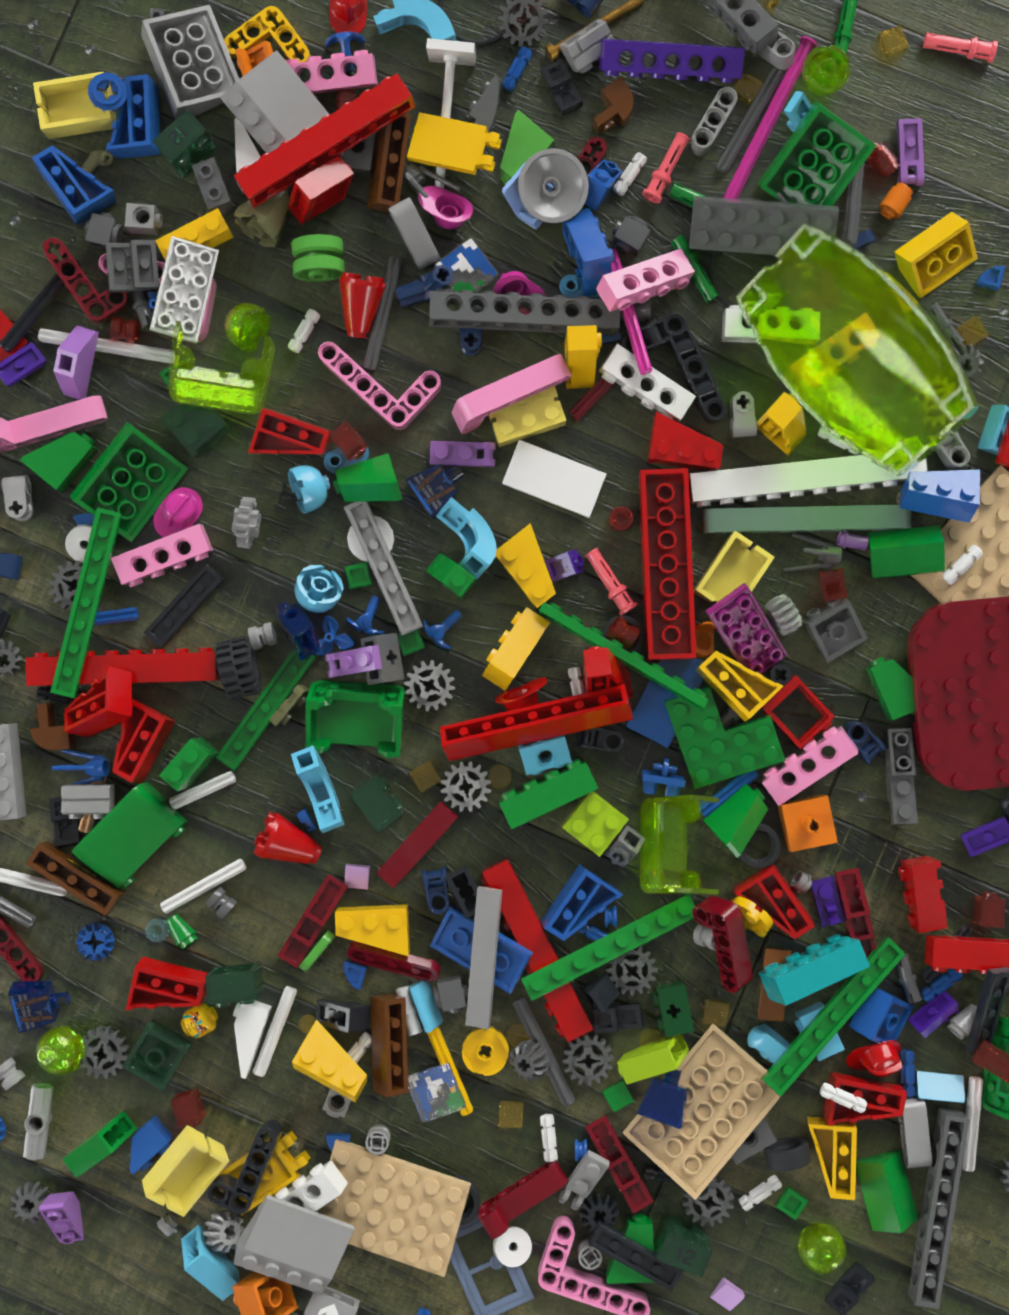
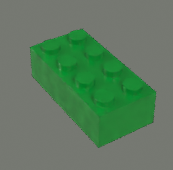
M577 758L572 760L571 763H567L566 769L559 772L557 768L545 773V778L538 782L535 778L524 783V788L517 792L513 788L501 794L502 799L499 800V804L511 830L597 790L598 786L587 763Z

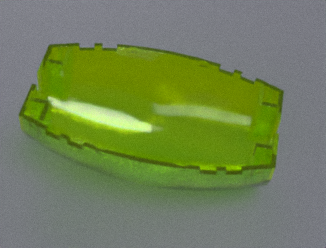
M804 224L777 252L775 256L780 259L771 267H763L736 296L747 325L751 326L756 337L757 345L761 346L767 356L766 360L795 399L838 440L841 439L852 447L851 449L856 453H861L869 458L872 463L897 476L905 474L938 449L971 418L979 407L968 378L954 351L935 322L916 299L887 271L865 254L841 239L812 225Z

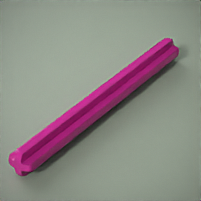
M612 248L614 263H611V273L622 269L620 258L615 248ZM631 304L628 308L621 311L641 375H646L652 372V367L633 304Z

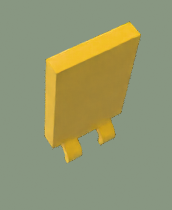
M419 112L407 159L412 162L476 175L477 168L493 172L496 163L493 161L494 157L483 155L485 146L499 150L502 139H499L500 134L487 133V126Z
M290 1131L279 1140L257 1196L248 1211L262 1203L267 1195H274L299 1178L300 1173L298 1169L305 1166L311 1158L306 1150L295 1158L292 1157L287 1148L295 1143L294 1141L297 1140L293 1131ZM256 1152L258 1158L265 1159L262 1153ZM248 1153L223 1169L219 1175L226 1174L238 1179ZM247 1174L250 1180H256L252 1174ZM239 1195L241 1201L247 1202L244 1196Z

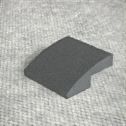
M131 240L130 243L105 244L109 292H132L159 288L155 240Z

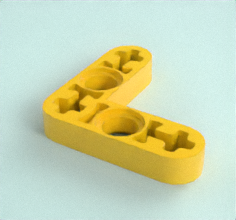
M274 6L266 7L224 39L230 57L233 59H237L235 49L231 47V43L234 42L236 45L238 44L239 48L247 51L270 36L288 60L298 59L299 62H307V58L311 57L307 46L282 12ZM270 15L276 17L277 23L279 25L277 29L275 24L272 21H269L268 17ZM252 27L260 30L259 35L255 38L247 35L248 30ZM284 32L292 34V40L288 43L280 41V36ZM241 35H244L246 42H248L247 44L241 39ZM295 46L297 51L300 54H303V60L296 58L295 52L293 50Z

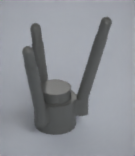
M410 164L403 171V180L417 197L419 193L424 198L428 197V194L422 188L426 182L424 175L457 191L461 189L456 184L427 170L423 165L417 167L414 164Z
M792 533V536L822 546L820 549L804 548L803 551L818 554L819 561H823V563L784 568L783 572L818 568L831 569L832 565L840 564L842 548L834 546L833 543Z

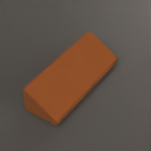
M767 947L765 949L763 971L765 970L764 967L774 962L779 964L786 961L785 957L790 955L792 950ZM761 982L758 1019L784 1021L786 1006L769 1000Z

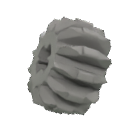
M786 595L776 596L765 604V613L768 619L781 635L790 634L802 626V617L798 612L799 610Z
M219 1210L218 1214H211L212 1221L205 1222L208 1226V1230L203 1232L205 1236H208L205 1243L211 1246V1249L215 1252L229 1253L230 1249H236L240 1233L245 1230L240 1226L243 1220L237 1217L236 1213L228 1212L227 1210Z

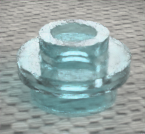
M155 918L147 923L145 934L150 941L161 942L167 938L169 928L165 920ZM155 926H159L161 928V934L155 933Z

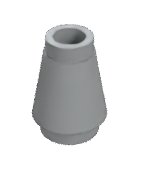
M970 1004L949 1020L950 1024L947 1028L959 1039L962 1040L965 1036H969L977 1007Z

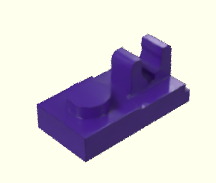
M31 342L0 362V379L7 387H11L46 365L47 360Z
M1006 817L998 818L960 834L970 856H976L1009 842V823Z
M828 876L813 880L811 891L821 927L845 922L834 877Z
M944 991L940 995L936 994L933 1000L922 1006L908 1021L926 1038L943 1021L948 1022V1017L953 1012L955 1014L959 1012L957 1007L959 1004Z

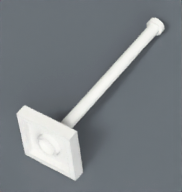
M427 38L426 49L429 62L446 63L441 117L450 119L455 64L475 66V43ZM436 167V174L445 178L446 169ZM435 180V186L444 189V184Z

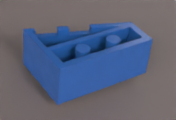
M148 74L127 76L124 79L127 88V99L123 107H119L116 121H113V133L110 143H107L106 150L117 159L161 154L159 86Z
M590 208L582 209L572 218L563 221V235L570 257L575 258L579 267L575 269L576 276L582 277L581 292L583 296L598 294L596 288L603 275L611 273V263H614L613 251L611 248L608 249L604 232H600L598 218L593 216Z
M980 470L909 472L900 492V508L970 523L980 505Z
M579 864L540 922L544 929L565 941L586 925L589 919L598 912L601 913L607 905L616 898L618 900L623 894L618 888L582 864Z

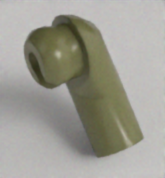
M107 150L92 151L81 168L87 173L92 174L96 167L110 165L113 162V155Z

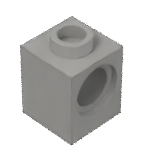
M126 203V229L134 234L158 235L159 228H162L163 217L156 206ZM143 216H150L148 222L140 223Z
M330 1089L322 1110H325L331 1117L344 1118L351 1100L341 1095L345 1102L342 1104L336 1103L333 1100V1096L341 1094Z

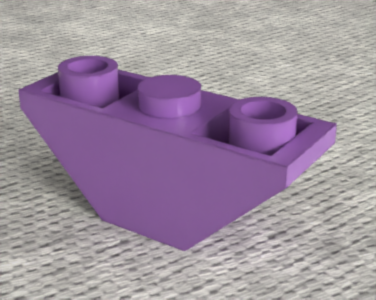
M76 326L58 347L54 374L63 395L78 400L86 398L99 332L82 326Z
M72 1191L49 1194L39 1206V1211L58 1241L64 1244H72L75 1241L83 1240L80 1202L75 1193Z

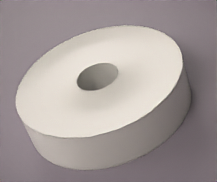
M88 524L74 527L65 540L68 554L74 560L81 561V563L84 561L87 547L82 545L81 541H89L92 525Z
M509 1226L504 1234L493 1241L494 1254L505 1266L518 1267L525 1263L531 1254V1239L520 1227ZM515 1242V1249L509 1250V1245Z

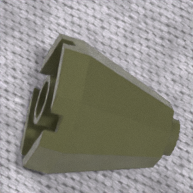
M284 189L254 208L248 200L235 211V223L247 237L252 240L254 236L261 239L258 244L263 247L275 248L280 241L288 215L289 193Z

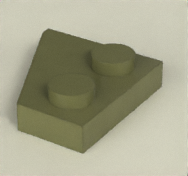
M297 685L293 690L294 693L282 703L269 721L276 727L281 724L285 726L294 716L291 712L297 706L301 708L306 703L309 692L306 686Z

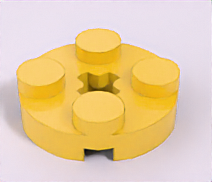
M737 896L731 901L736 903L741 909L745 930L748 928L764 938L773 925V920L764 910L760 913L755 909L757 904L746 898Z
M490 1026L489 1029L476 1028L467 1035L463 1042L462 1058L470 1071L490 1076L498 1073L505 1066L509 1055V1045L507 1039L500 1031ZM481 1046L491 1047L490 1056L487 1057L485 1054H479L482 1050Z

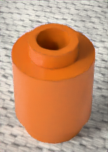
M897 183L896 186H892L879 205L881 215L888 220L899 219L912 199L913 191L911 188L903 183Z

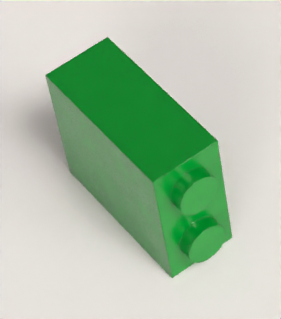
M203 737L192 738L159 776L176 791L189 788L217 756L219 751Z

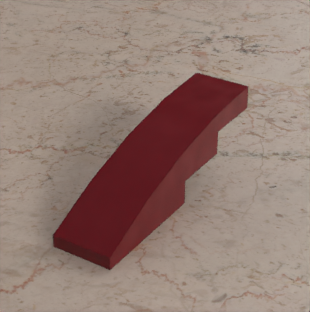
M440 801L378 869L376 874L394 888L458 816Z
M859 868L836 872V884L845 918L844 924L847 936L860 940L867 958L876 946L873 939L875 935L869 916L871 913Z
M330 874L327 875L279 952V958L296 968L299 967L348 888L346 884Z
M604 1115L585 1126L600 1156L610 1161L608 1170L620 1192L624 1195L633 1214L653 1203L654 1200L607 1116Z

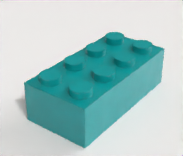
M834 934L826 938L827 942L820 945L819 943L812 944L806 947V951L801 954L793 953L786 956V961L779 964L774 962L764 967L765 970L758 974L768 999L787 1006L870 967L860 940Z

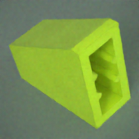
M682 1034L670 1037L665 1035L625 1053L617 1062L619 1074L624 1078L626 1084H631L676 1070L688 1054L689 1048Z

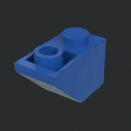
M603 159L587 175L589 188L584 204L595 211L605 201L623 172L614 162Z
M156 1115L149 1119L132 1136L130 1172L132 1174L136 1173L139 1169L143 1172L153 1163L151 1158L158 1153L161 1156L170 1147L169 1141L174 1135Z

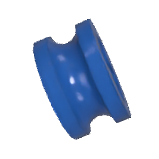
M613 905L612 908L605 907V927H608L610 924L617 927L616 905Z
M583 1139L582 1142L574 1140L575 1162H578L587 1153L586 1139Z

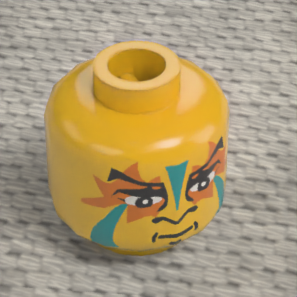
M201 1003L200 1006H194L184 1012L181 1027L187 1036H192L196 1039L201 1038L215 1030L218 1014L214 1007Z

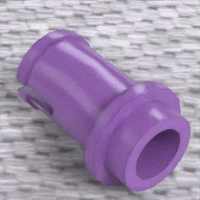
M847 530L839 532L837 536V546H840L842 549L849 547L865 551L868 547V536L851 534Z

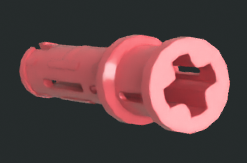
M926 32L923 41V48L966 55V58L970 60L973 58L985 59L988 63L993 62L998 46V41L990 43L979 41L976 37L967 40Z
M681 132L676 133L659 169L652 173L651 182L642 192V195L647 200L657 204L661 202V195L666 186H669L671 183L670 176L687 143L690 141L687 135Z
M595 548L587 553L585 557L609 592L608 598L614 601L620 610L619 614L624 615L638 606V603L633 602L626 591V585L620 584L602 557L599 549Z

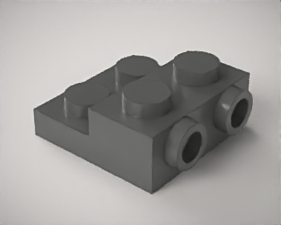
M843 596L829 598L826 601L827 605L820 609H810L806 613L807 617L802 619L811 639L815 641L823 659L827 663L868 639L851 602Z

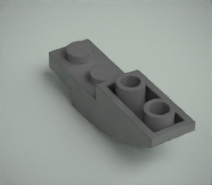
M494 76L491 82L487 81L481 90V97L478 101L474 100L468 109L469 123L487 126V133L493 131L498 113L499 78L497 76Z
M911 728L887 729L886 789L887 802L890 803L892 825L918 824L913 777L916 775Z

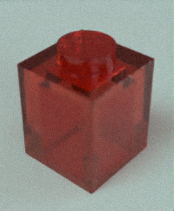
M347 420L328 435L333 444L350 462L353 459L357 460L362 457L366 452L365 449L368 447L364 439Z
M843 568L820 572L819 580L824 602L848 597Z
M983 891V895H975L973 923L982 927L1004 928L1006 899L999 897L997 892Z
M198 1087L175 1094L170 1101L179 1128L187 1125L192 1128L201 1124L202 1119L206 1115Z

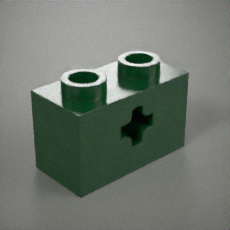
M683 980L656 985V993H652L655 1008L659 1007L661 1016H657L659 1030H664L666 1037L694 1032L686 986ZM674 1004L676 1008L674 1013L671 1014L669 1012L670 1005Z

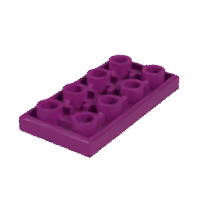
M745 583L705 611L734 659L744 667L762 674L788 655Z

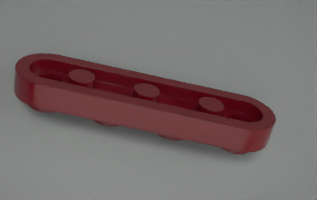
M357 941L350 943L347 956L354 962L423 981H436L440 973V966L433 959L421 958L410 953L409 956Z

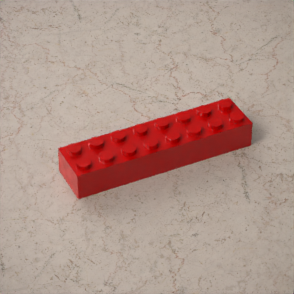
M688 468L640 470L638 479L646 661L694 660L697 657Z

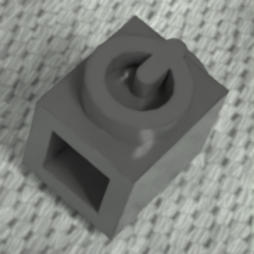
M101 212L100 215L92 213L91 219L86 222L85 241L91 247L106 250V243H121L123 225L119 224L114 219L115 217L109 213Z
M630 215L629 217L626 216L623 222L618 221L612 231V234L615 235L613 240L615 247L623 253L629 252L637 257L649 237V225L642 219Z
M626 825L611 842L605 855L612 860L613 864L624 868L638 854L645 838Z
M461 974L438 979L437 986H433L438 1009L442 1008L443 1012L449 1011V1013L462 1011V1007L467 1005L468 985H463Z

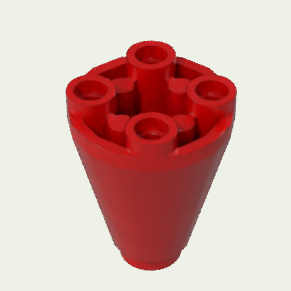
M343 272L339 282L345 330H347V336L365 339L386 289V283H384V278L366 276V279L362 280L361 274Z
M269 811L264 821V825H266L264 832H259L255 839L254 845L256 847L254 854L264 859L304 864L311 862L315 864L321 854L322 846L318 845L317 841L281 814Z

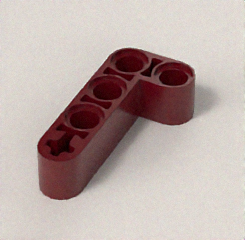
M49 238L44 242L43 252L47 261L92 323L102 324L126 308L128 304L126 292H109L108 288L101 294H98L60 239ZM54 247L56 250H59L60 257L62 258L60 262L57 256L51 253L50 248ZM71 266L75 269V273L72 276H65L62 273L63 269ZM85 286L90 291L87 296L81 297L76 294L77 289ZM119 294L123 297V301L120 304H114L110 301L111 296ZM95 306H99L104 310L103 314L99 317L90 314L91 309Z
M709 896L692 909V915L698 924L712 929L722 985L730 993H736L753 979L742 912L739 906L732 901Z
M556 1160L554 1162H546L485 1201L479 1207L478 1219L491 1239L498 1238L508 1230L511 1220L560 1190L568 1183V1178Z

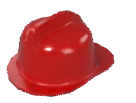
M330 0L329 18L333 30L336 33L344 31L361 33L367 19V0Z
M541 677L522 686L506 690L497 695L495 701L503 704L507 711L538 704L537 691L548 680L546 677Z
M889 1040L879 1044L859 1047L850 1052L846 1058V1063L852 1069L868 1070L877 1077H886L902 1069V1063L898 1056L901 1051V1045L897 1041Z

